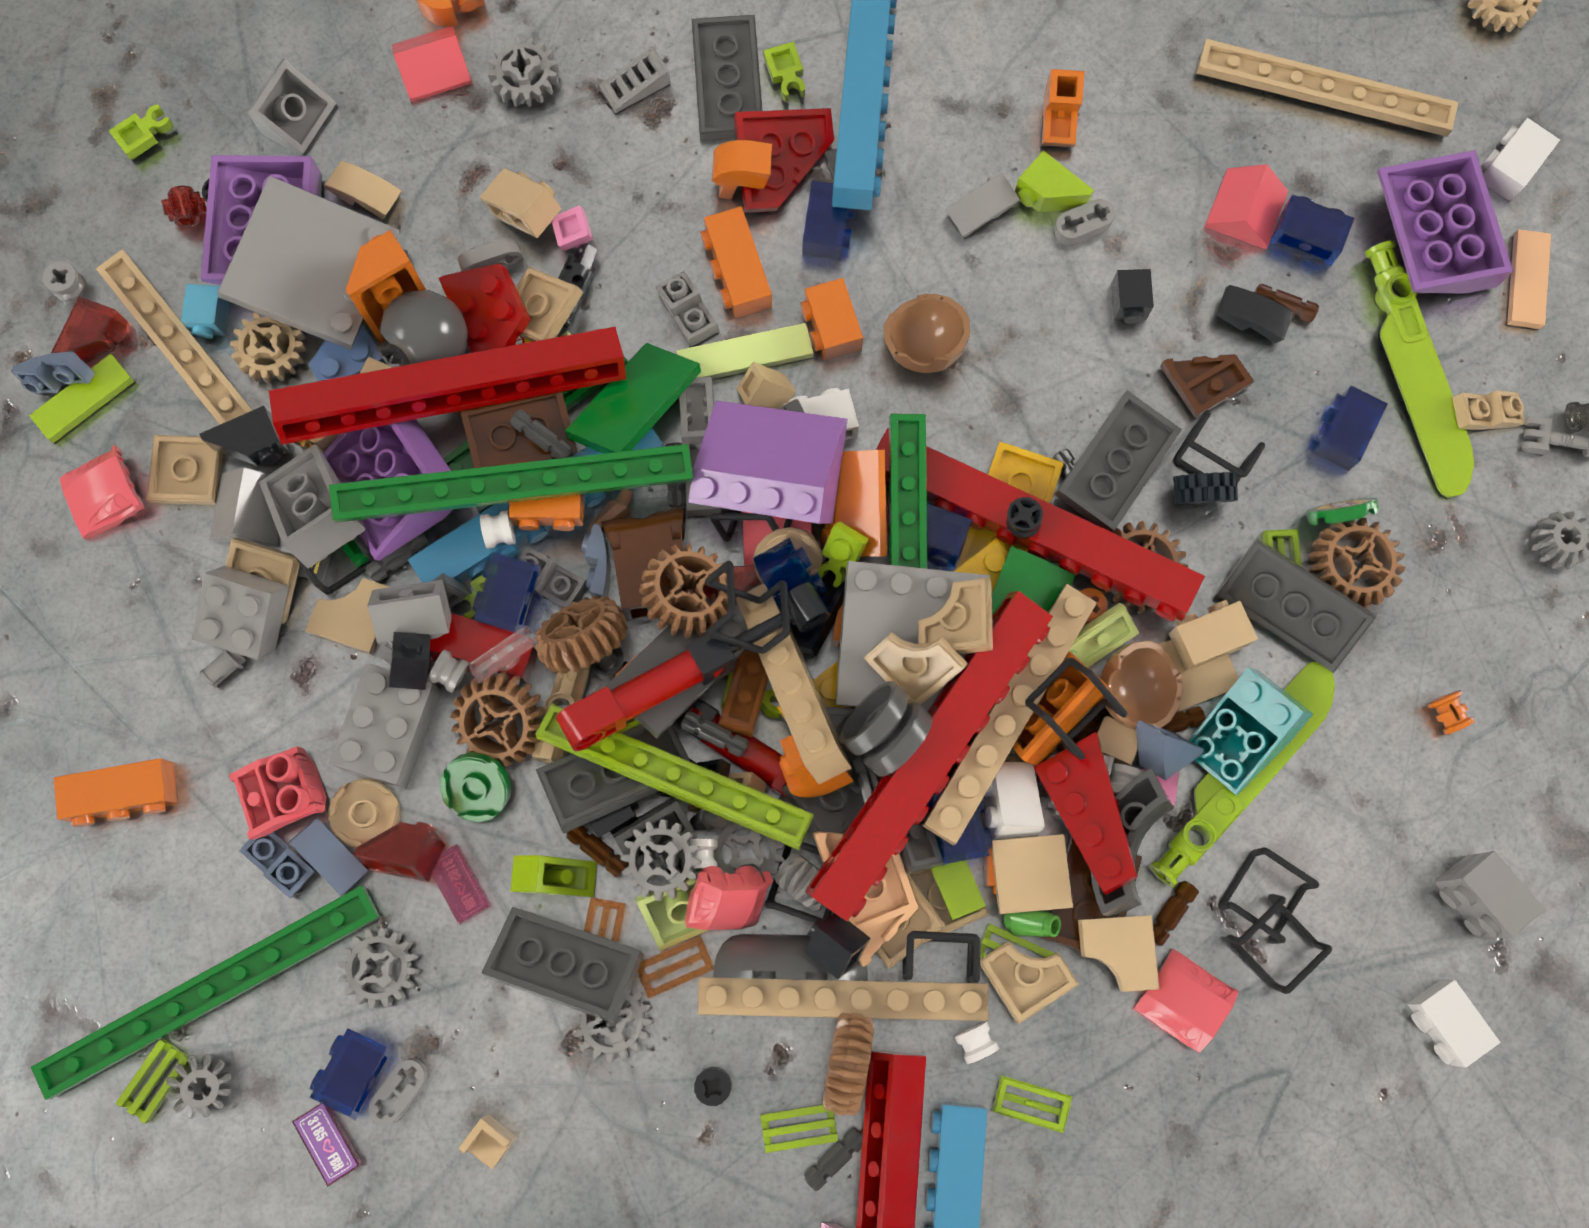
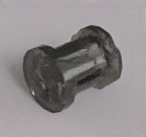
M1570 402L1567 404L1564 416L1566 425L1571 432H1579L1583 427L1589 426V403Z

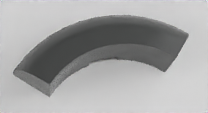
M1152 768L1128 783L1115 797L1134 864L1139 846L1145 834L1159 818L1174 809ZM1091 872L1095 898L1102 915H1116L1142 905L1136 889L1135 879L1105 895Z
M739 934L731 936L721 945L716 955L713 977L838 980L804 953L811 939L808 935ZM858 961L839 981H868L867 965L862 967Z

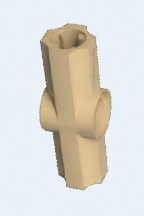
M591 665L588 669L583 667L575 673L569 671L567 674L557 672L551 695L547 698L544 705L546 710L544 717L551 704L557 706L563 703L571 705L583 698L592 669ZM541 741L540 743H535V751L532 753V758L550 764L565 757L566 751Z

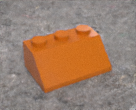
M391 230L373 237L368 243L360 247L346 287L347 294L380 344L387 341L380 332L383 313L392 300L409 291L426 290L411 261Z
M885 450L843 451L833 524H825V529L821 531L822 548H824L833 526L840 521L869 539L861 557L887 556Z
M1068 651L1066 657L1063 660L1064 662L1068 658H1074L1075 660L1083 664L1085 667L1090 669L1070 651ZM1070 665L1046 689L1037 706L1047 712L1063 731L1068 734L1092 706L1097 705L1102 700L1103 694L1086 675ZM1092 671L1105 685V687L1109 689L1110 687L1094 671ZM1033 712L1012 748L1022 760L1037 766L1053 754L1056 746L1062 739L1039 715Z

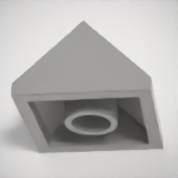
M282 59L247 113L261 135L303 155L337 102L287 60Z
M245 467L221 474L210 540L231 542V539L237 537L264 546L279 547L281 538L259 485V481L269 474Z

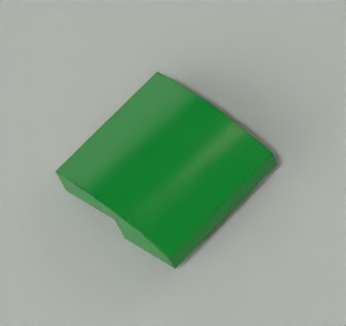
M1011 546L992 593V616L1006 595L1016 591H1020L1045 611L1049 612L1062 588L1066 584L1072 585L1075 575L1042 558Z

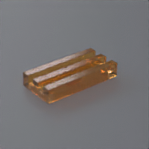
M591 897L584 931L592 934L597 908L601 906L603 910L597 936L605 938L611 908L617 909L611 940L619 943L627 904Z
M698 936L642 961L637 972L645 989L646 996L649 999L714 970V965L702 936ZM698 946L700 952L647 975L645 968ZM703 959L705 966L652 988L651 981Z

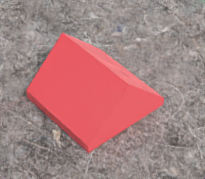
M453 26L392 44L393 55L411 103L472 84Z
M1267 164L1227 168L1204 227L1267 249L1289 191Z

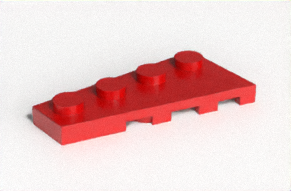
M1095 732L1075 743L1085 754L1083 760L1078 759L1065 749L1038 764L1034 769L1100 888L1107 895L1136 879L1138 875L1127 835L1123 828L1107 764L1102 753L1100 739Z

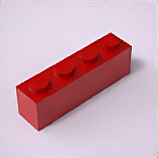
M451 613L452 619L449 633L430 639V655H432L430 660L436 662L441 652L445 649L451 652L452 657L456 660L464 659L470 662L467 672L484 676L485 671L497 675L501 672H506L508 682L514 676H520L521 682L528 683L537 658V651L533 642L535 637Z

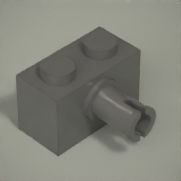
M672 797L611 834L623 855L630 854V849L624 845L625 841H636L637 838L633 833L634 829H639L644 833L647 832L646 822L651 821L656 829L659 828L661 820H667L668 829H671L675 823H679L682 825L681 835L687 832L694 833L695 831L678 801ZM667 835L652 837L659 845H666L674 839ZM641 849L638 855V866L644 863V853ZM654 851L659 866H664L668 869L665 861L669 856L668 853ZM679 858V859H678V867L681 869V862H682V861H681V859Z

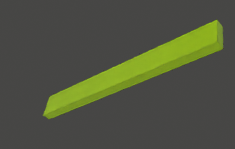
M551 704L535 734L539 740L797 850H800L814 819L813 813L621 732H616L587 749L574 751L556 720V716L564 708Z

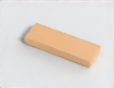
M1518 229L1513 235L1511 263L1513 272L1510 277L1507 325L1541 329L1545 326L1551 234Z

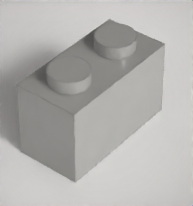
M443 580L372 590L367 606L377 644L385 642L392 644L394 632L429 634L430 639L449 633L452 616Z

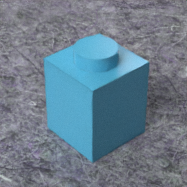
M186 284L181 322L193 336L202 339H211L213 335L226 336L230 302L218 297L220 286Z

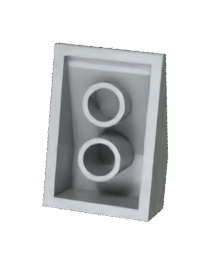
M316 444L259 481L283 546L308 569L366 530L362 520L334 523L329 485L341 482Z

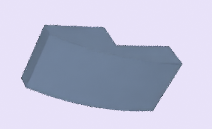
M58 352L35 357L13 366L10 371L21 381L24 389L34 394L58 393L63 383L89 384L95 374L74 352Z
M593 523L591 533H585L581 549L582 553H585L588 564L596 566L595 569L591 568L589 570L586 588L590 589L589 593L592 597H606L610 587V555L601 526Z
M317 817L289 841L340 896L368 872Z
M276 831L255 840L249 839L239 850L264 873V877L288 898H292L316 871Z

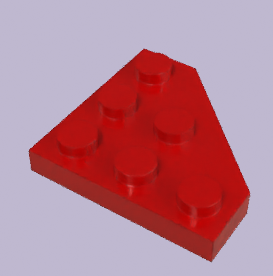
M831 108L735 112L736 140H750L772 144L771 173L764 189L741 186L744 213L777 211L835 140Z

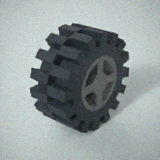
M1232 472L1189 474L1173 477L1175 505L1238 501L1237 475Z

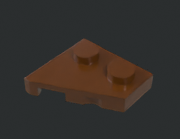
M1236 354L1219 355L1216 358L1207 356L1193 357L1192 360L1173 361L1172 358L1164 360L1160 365L1195 418L1202 415L1206 410H1211L1247 389L1254 383L1253 378Z

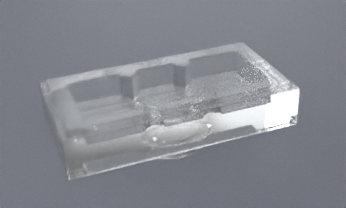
M524 626L469 663L470 671L477 682L480 683L500 669L506 671L515 666L520 661L519 656L539 642L530 628Z

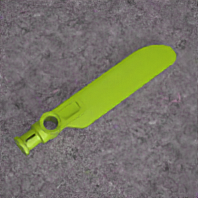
M1394 241L1382 242L1369 248L1364 253L1366 258L1371 260L1377 275L1374 277L1378 289L1375 294L1376 304L1387 313L1380 330V339L1435 485L1441 495L1447 498L1457 497L1466 492L1472 479L1474 469L1473 448L1466 429L1458 428L1452 400L1453 394L1415 297L1417 293H1413L1408 274L1404 266H1399L1393 250L1396 245ZM1392 288L1399 292L1400 297L1394 294Z
M1311 662L1284 689L1285 692L1310 710L1313 716L1294 739L1238 795H1235L1210 773L1199 782L1194 790L1195 815L1168 843L1169 849L1158 862L1153 861L1149 865L1153 874L1160 881L1174 888L1178 884L1177 878L1189 865L1194 866L1323 723L1333 704L1335 690L1333 672L1318 662ZM1190 830L1201 833L1204 839L1202 846L1195 845L1190 841L1188 836ZM1177 859V862L1170 868L1169 865Z

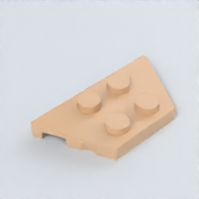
M823 831L812 833L823 864L844 833ZM899 854L891 856L885 865L888 870L882 881L877 886L872 885L864 896L867 901L862 911L855 918L851 916L849 919L852 924L871 938L859 959L862 967L872 961L871 957L885 941L888 943L897 933L899 925L907 921L918 909Z

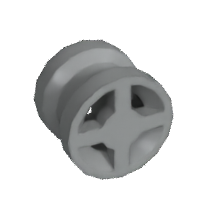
M53 262L47 266L42 275L46 288L64 302L77 301L85 294L87 289L85 278L68 262Z
M444 649L434 663L427 681L433 684L439 682L445 685L446 691L453 694L465 675L470 662L464 659L458 661L452 657L451 652Z

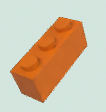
M742 206L704 217L705 230L700 231L705 250H712L714 260H710L715 280H722L724 289L720 290L725 309L731 308L734 318L737 319L772 308V293Z
M162 758L53 777L57 820L71 822L72 827L94 825L95 819L107 817L108 821L130 818V812L143 810V814L162 813L166 811L165 806L178 804L174 762Z

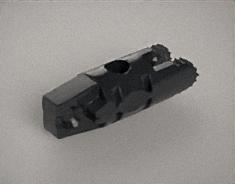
M589 243L580 245L575 255L569 254L558 279L578 286L583 291V296L595 271L591 266L598 249ZM582 296L563 325L564 327H569Z

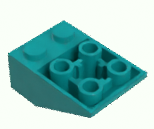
M1247 667L1189 739V741L1204 749L1195 761L1235 795H1238L1294 739L1313 716V713L1259 670Z

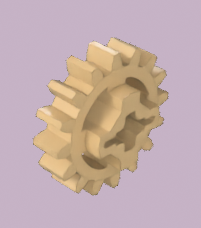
M1470 0L1467 6L1468 8H1476V12L1472 17L1474 19L1482 17L1484 19L1483 27L1492 23L1494 24L1495 32H1498L1501 26H1505L1506 31L1511 32L1515 26L1522 28L1527 21L1531 20L1538 11L1536 8L1542 0Z
M254 312V320L252 322L246 319L241 320L245 326L243 330L234 329L233 332L239 339L230 342V346L237 351L231 356L239 364L238 368L244 374L249 373L248 375L256 382L261 376L267 384L271 383L272 376H277L280 381H284V372L288 371L294 375L296 373L293 368L294 363H304L299 353L307 351V347L301 342L306 337L297 328L267 316L261 318L258 313ZM263 341L268 345L271 344L275 352H272L269 348L267 349Z

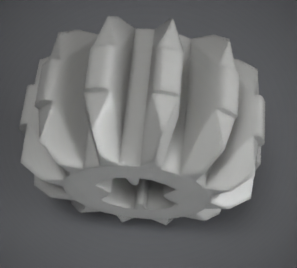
M1556 511L1551 513L1548 518L1544 517L1536 524L1538 529L1533 531L1530 536L1538 542L1533 545L1531 550L1541 551L1542 553L1539 562L1550 560L1552 569H1558L1562 566L1565 569H1571L1576 567L1579 562L1586 561L1589 558V529L1584 527L1587 518H1580L1576 521L1574 511H1568L1565 514Z
M791 853L778 867L779 870L774 876L775 881L804 906L812 911H820L824 906L805 893V890L820 869L800 854Z
M210 1054L203 1056L201 1065H197L194 1055H189L188 1062L190 1068L186 1069L180 1063L174 1066L175 1071L181 1078L174 1076L167 1078V1085L177 1088L166 1093V1098L168 1101L179 1099L173 1107L176 1113L181 1112L188 1105V1119L195 1117L197 1108H201L203 1117L207 1118L210 1116L208 1105L211 1103L217 1109L224 1107V1103L217 1095H231V1088L220 1084L228 1082L232 1079L230 1072L218 1074L225 1065L222 1060H218L210 1068ZM196 1078H204L205 1084L209 1087L206 1091L201 1089L202 1094H194L193 1087L189 1086L192 1081L197 1083Z

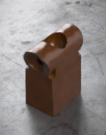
M685 507L659 511L644 519L623 517L601 521L613 549L621 609L626 621L649 618L647 615L650 608H642L641 601L644 595L639 593L640 585L644 583L641 577L643 571L649 570V561L652 558L658 560V554L662 549L670 554L671 547L675 544L681 552L684 551ZM667 576L660 581V588L664 598L669 596L672 589L669 585L670 579Z

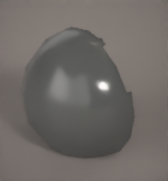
M431 290L409 291L393 299L383 313L380 332L389 344L399 347L408 357L410 364L458 356L466 350L468 330L462 312L449 298Z

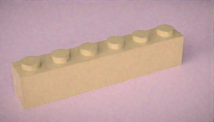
M766 582L747 593L760 597L770 589V586ZM775 594L761 604L736 597L748 629L781 613V603ZM790 626L789 635L767 653L759 654L804 766L817 783L821 784L852 767ZM783 629L775 631L754 644L763 647L780 634Z

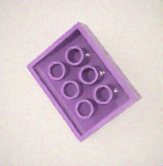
M1476 150L1378 169V177L1413 293L1465 294L1496 288L1513 272Z
M211 156L200 278L202 282L221 285L269 176L321 197L322 174L311 156Z
M716 401L693 467V481H691L688 503L811 523L833 524L848 419Z
M416 419L341 433L323 453L341 483L451 471ZM453 509L364 519L362 521L366 530L359 535L373 558L380 561L446 518Z

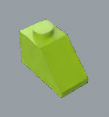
M1044 150L1021 174L1015 188V192L1021 200L1020 202L1027 207H1033L1039 213L1071 210L1090 202L1095 191Z
M514 855L510 892L594 897L597 862L542 855Z

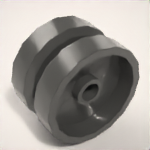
M887 681L869 693L848 717L839 736L840 743L853 755L864 754V764L877 776L883 777L901 767L917 751L928 735L933 722L931 714L918 702L908 703L909 696L907 692L894 681Z

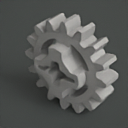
M518 36L515 38V44L510 45L505 40L503 42L505 49L503 51L494 49L496 59L488 60L490 71L487 73L495 94L500 93L503 102H507L512 98L515 107H518L521 101H525L527 106L531 107L532 99L535 98L540 103L544 102L542 94L545 92L552 95L553 89L551 84H558L559 82L557 77L559 68L553 51H546L543 41L535 46L532 37H529L526 43H522ZM523 66H525L524 78H522Z
M661 820L659 828L656 829L655 825L649 821L646 822L647 832L644 833L639 829H634L633 833L637 838L636 841H625L624 845L630 849V854L622 855L620 860L629 862V867L624 869L622 874L633 875L634 879L629 886L635 888L641 885L643 887L641 890L642 897H647L651 891H654L655 900L660 901L664 896V892L667 891L668 896L673 899L677 897V887L683 891L690 889L686 882L687 878L697 879L698 874L692 871V868L695 865L702 864V860L693 858V853L697 852L700 846L689 844L688 841L693 836L691 832L683 835L680 834L681 824L675 823L671 829H668L667 820ZM667 835L674 839L666 845H659L652 837ZM640 849L644 853V865L641 868L638 866ZM654 851L668 853L669 856L665 860L668 869L664 866L655 867L654 864L658 859ZM684 851L685 865L682 871L678 867L679 854ZM656 875H663L671 883L657 885L649 882V880L653 879Z
M727 820V827L724 830L716 827L713 829L719 836L717 839L718 848L714 852V859L717 860V867H720L724 873L733 874L738 868L749 865L760 869V875H762V871H769L770 874L775 875L777 870L773 866L774 862L782 863L784 861L782 856L776 854V850L784 848V844L781 842H775L774 839L753 830L749 835L738 837L732 832L746 827ZM764 837H766L770 845L769 859L762 855L760 851V843ZM734 841L738 845L741 844L743 846H747L749 842L752 843V851L760 861L747 856L740 860V852L732 842ZM723 844L731 849L732 859L727 866L722 857Z
M380 928L377 936L373 929L365 930V940L359 936H354L352 941L355 947L353 949L343 948L342 952L348 958L347 961L338 962L337 966L344 968L346 974L340 976L338 981L349 983V986L344 991L345 995L357 993L356 1004H363L368 999L369 1008H377L381 999L383 1006L389 1007L392 1006V996L398 1000H403L406 997L402 989L404 987L414 988L415 984L409 980L410 975L419 974L420 970L411 967V962L417 960L419 956L418 954L408 953V950L413 945L411 941L400 943L402 933L394 932L389 938L387 928ZM384 943L392 948L379 953L372 945ZM358 959H359V960H360L359 973H356V965H357V961H358ZM375 961H385L381 967L383 974L372 975L373 971L377 968L374 963ZM401 962V973L398 977L397 967L398 963ZM378 983L381 988L385 989V992L374 993L365 988Z
M630 987L625 1000L631 1004V1007L621 1008L619 1015L628 1014V1016L616 1024V1031H614L612 1026L598 1028L597 1025L603 1023V1019L596 1017L594 1021L589 1022V1014L583 1012L581 1016L573 1017L572 1022L580 1024L581 1029L573 1033L574 1037L584 1036L585 1038L580 1048L585 1050L592 1046L594 1048L592 1058L597 1059L602 1052L606 1053L607 1062H612L617 1052L622 1060L627 1059V1048L629 1047L633 1051L638 1052L641 1049L637 1042L638 1038L647 1040L649 1037L643 1031V1026L652 1024V1020L644 1018L643 1014L651 1008L650 1005L641 1006L639 1003L643 996L642 992L631 995ZM636 1019L635 1030L627 1040L625 1030L629 1021ZM600 1033L609 1037L613 1046L600 1043L593 1035Z

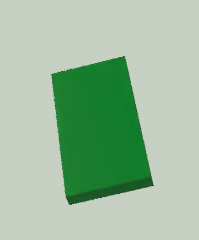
M645 343L625 365L626 379L608 383L565 430L568 439L603 454L631 451L701 373L700 364Z

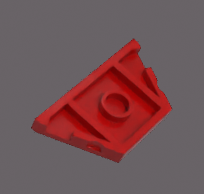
M498 263L443 275L438 278L446 297L453 301L462 312L468 330L467 343L472 353L516 345L518 336L524 332L531 318L506 267Z

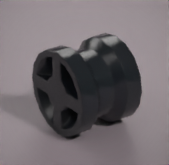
M1030 497L1015 499L1007 510L1006 525L1009 532L1019 539H1028L1039 532L1043 518L1041 505Z
M719 1067L704 1069L697 1076L694 1083V1092L697 1099L707 1106L722 1104L728 1098L731 1091L732 1082L730 1076L724 1069Z

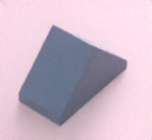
M1141 720L1136 725L1139 765L1147 770L1152 768L1154 773L1164 780L1198 758L1204 750L1184 737Z

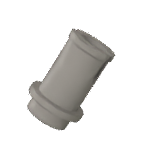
M222 649L223 653L205 669H202L200 675L209 685L216 688L237 668L242 669L247 657Z

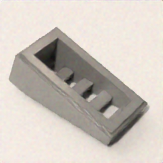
M653 47L599 85V89L613 111L617 113L671 84L670 75L666 65ZM653 68L655 71V73L652 75L649 71V69ZM642 74L645 80L640 82L637 78L638 75ZM628 80H630L634 87L631 91L625 84ZM617 86L624 95L620 99L613 90Z

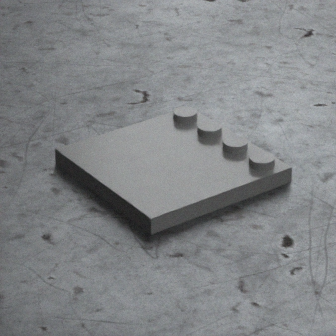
M269 176L220 285L218 297L351 350L364 320L346 292L357 254L361 246L368 243L373 237L382 235L389 230L392 231L397 239L399 229Z
M848 561L846 566L835 705L857 707L869 693L886 682L868 664L864 657L887 635L892 632L904 641L918 644V620L931 617L943 608L950 597L953 582L988 578L990 580V575ZM959 654L962 658L966 656V654ZM944 686L922 703L921 706L928 711Z

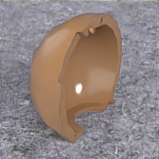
M938 294L917 295V298L903 303L892 314L889 313L884 324V341L893 359L901 366L920 373H936L947 369L963 355L970 337V319L963 306L950 297Z
M1152 641L1134 642L1123 646L1107 660L1102 670L1101 679L1110 687L1108 690L1128 713L1127 717L1123 718L1105 706L1106 710L1119 724L1136 730V725L1141 720L1162 728L1172 720L1179 709L1183 693L1182 673L1178 672L1173 658L1162 648L1163 645Z

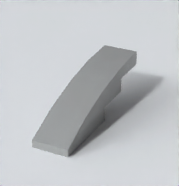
M712 376L695 378L679 396L682 444L689 445L692 473L714 408ZM685 482L688 517L721 513V508L688 503L691 482Z

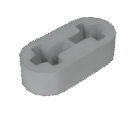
M1097 199L1062 213L1054 226L1055 238L1064 245H1073L1107 231L1115 217L1114 207L1106 200ZM1095 211L1099 215H1106L1102 222L1099 218L1090 220ZM1065 223H1068L1070 227L1078 225L1074 233H1071L1070 230H1063Z
M506 237L468 249L457 257V261L461 271L498 263L508 267L519 262L522 258V253L517 240L512 237Z
M417 1059L405 1060L392 1070L369 1103L368 1111L375 1123L388 1125L398 1121L404 1115L428 1080L427 1067L423 1062ZM415 1068L417 1071L414 1076L418 1080L417 1084L412 1082L407 1084L403 1090L400 1089V1085L405 1080V1075L402 1073L403 1069L410 1070ZM395 1093L398 1097L392 1104V1109L395 1111L394 1115L389 1113L382 1116L380 1112L383 1107L379 1104L380 1101L391 1099Z

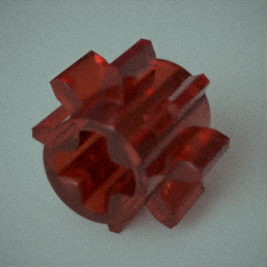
M181 185L173 187L167 193L168 199L161 200L164 215L168 216L169 221H174L179 227L197 225L201 220L200 214H204L207 211L205 200L200 197V192H194V189L190 186Z

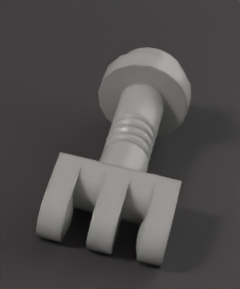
M1534 416L1526 418L1525 426L1539 430H1524V439L1537 442H1523L1522 451L1545 455L1549 451L1550 444L1582 449L1583 456L1589 457V431L1586 436L1551 431L1553 419Z

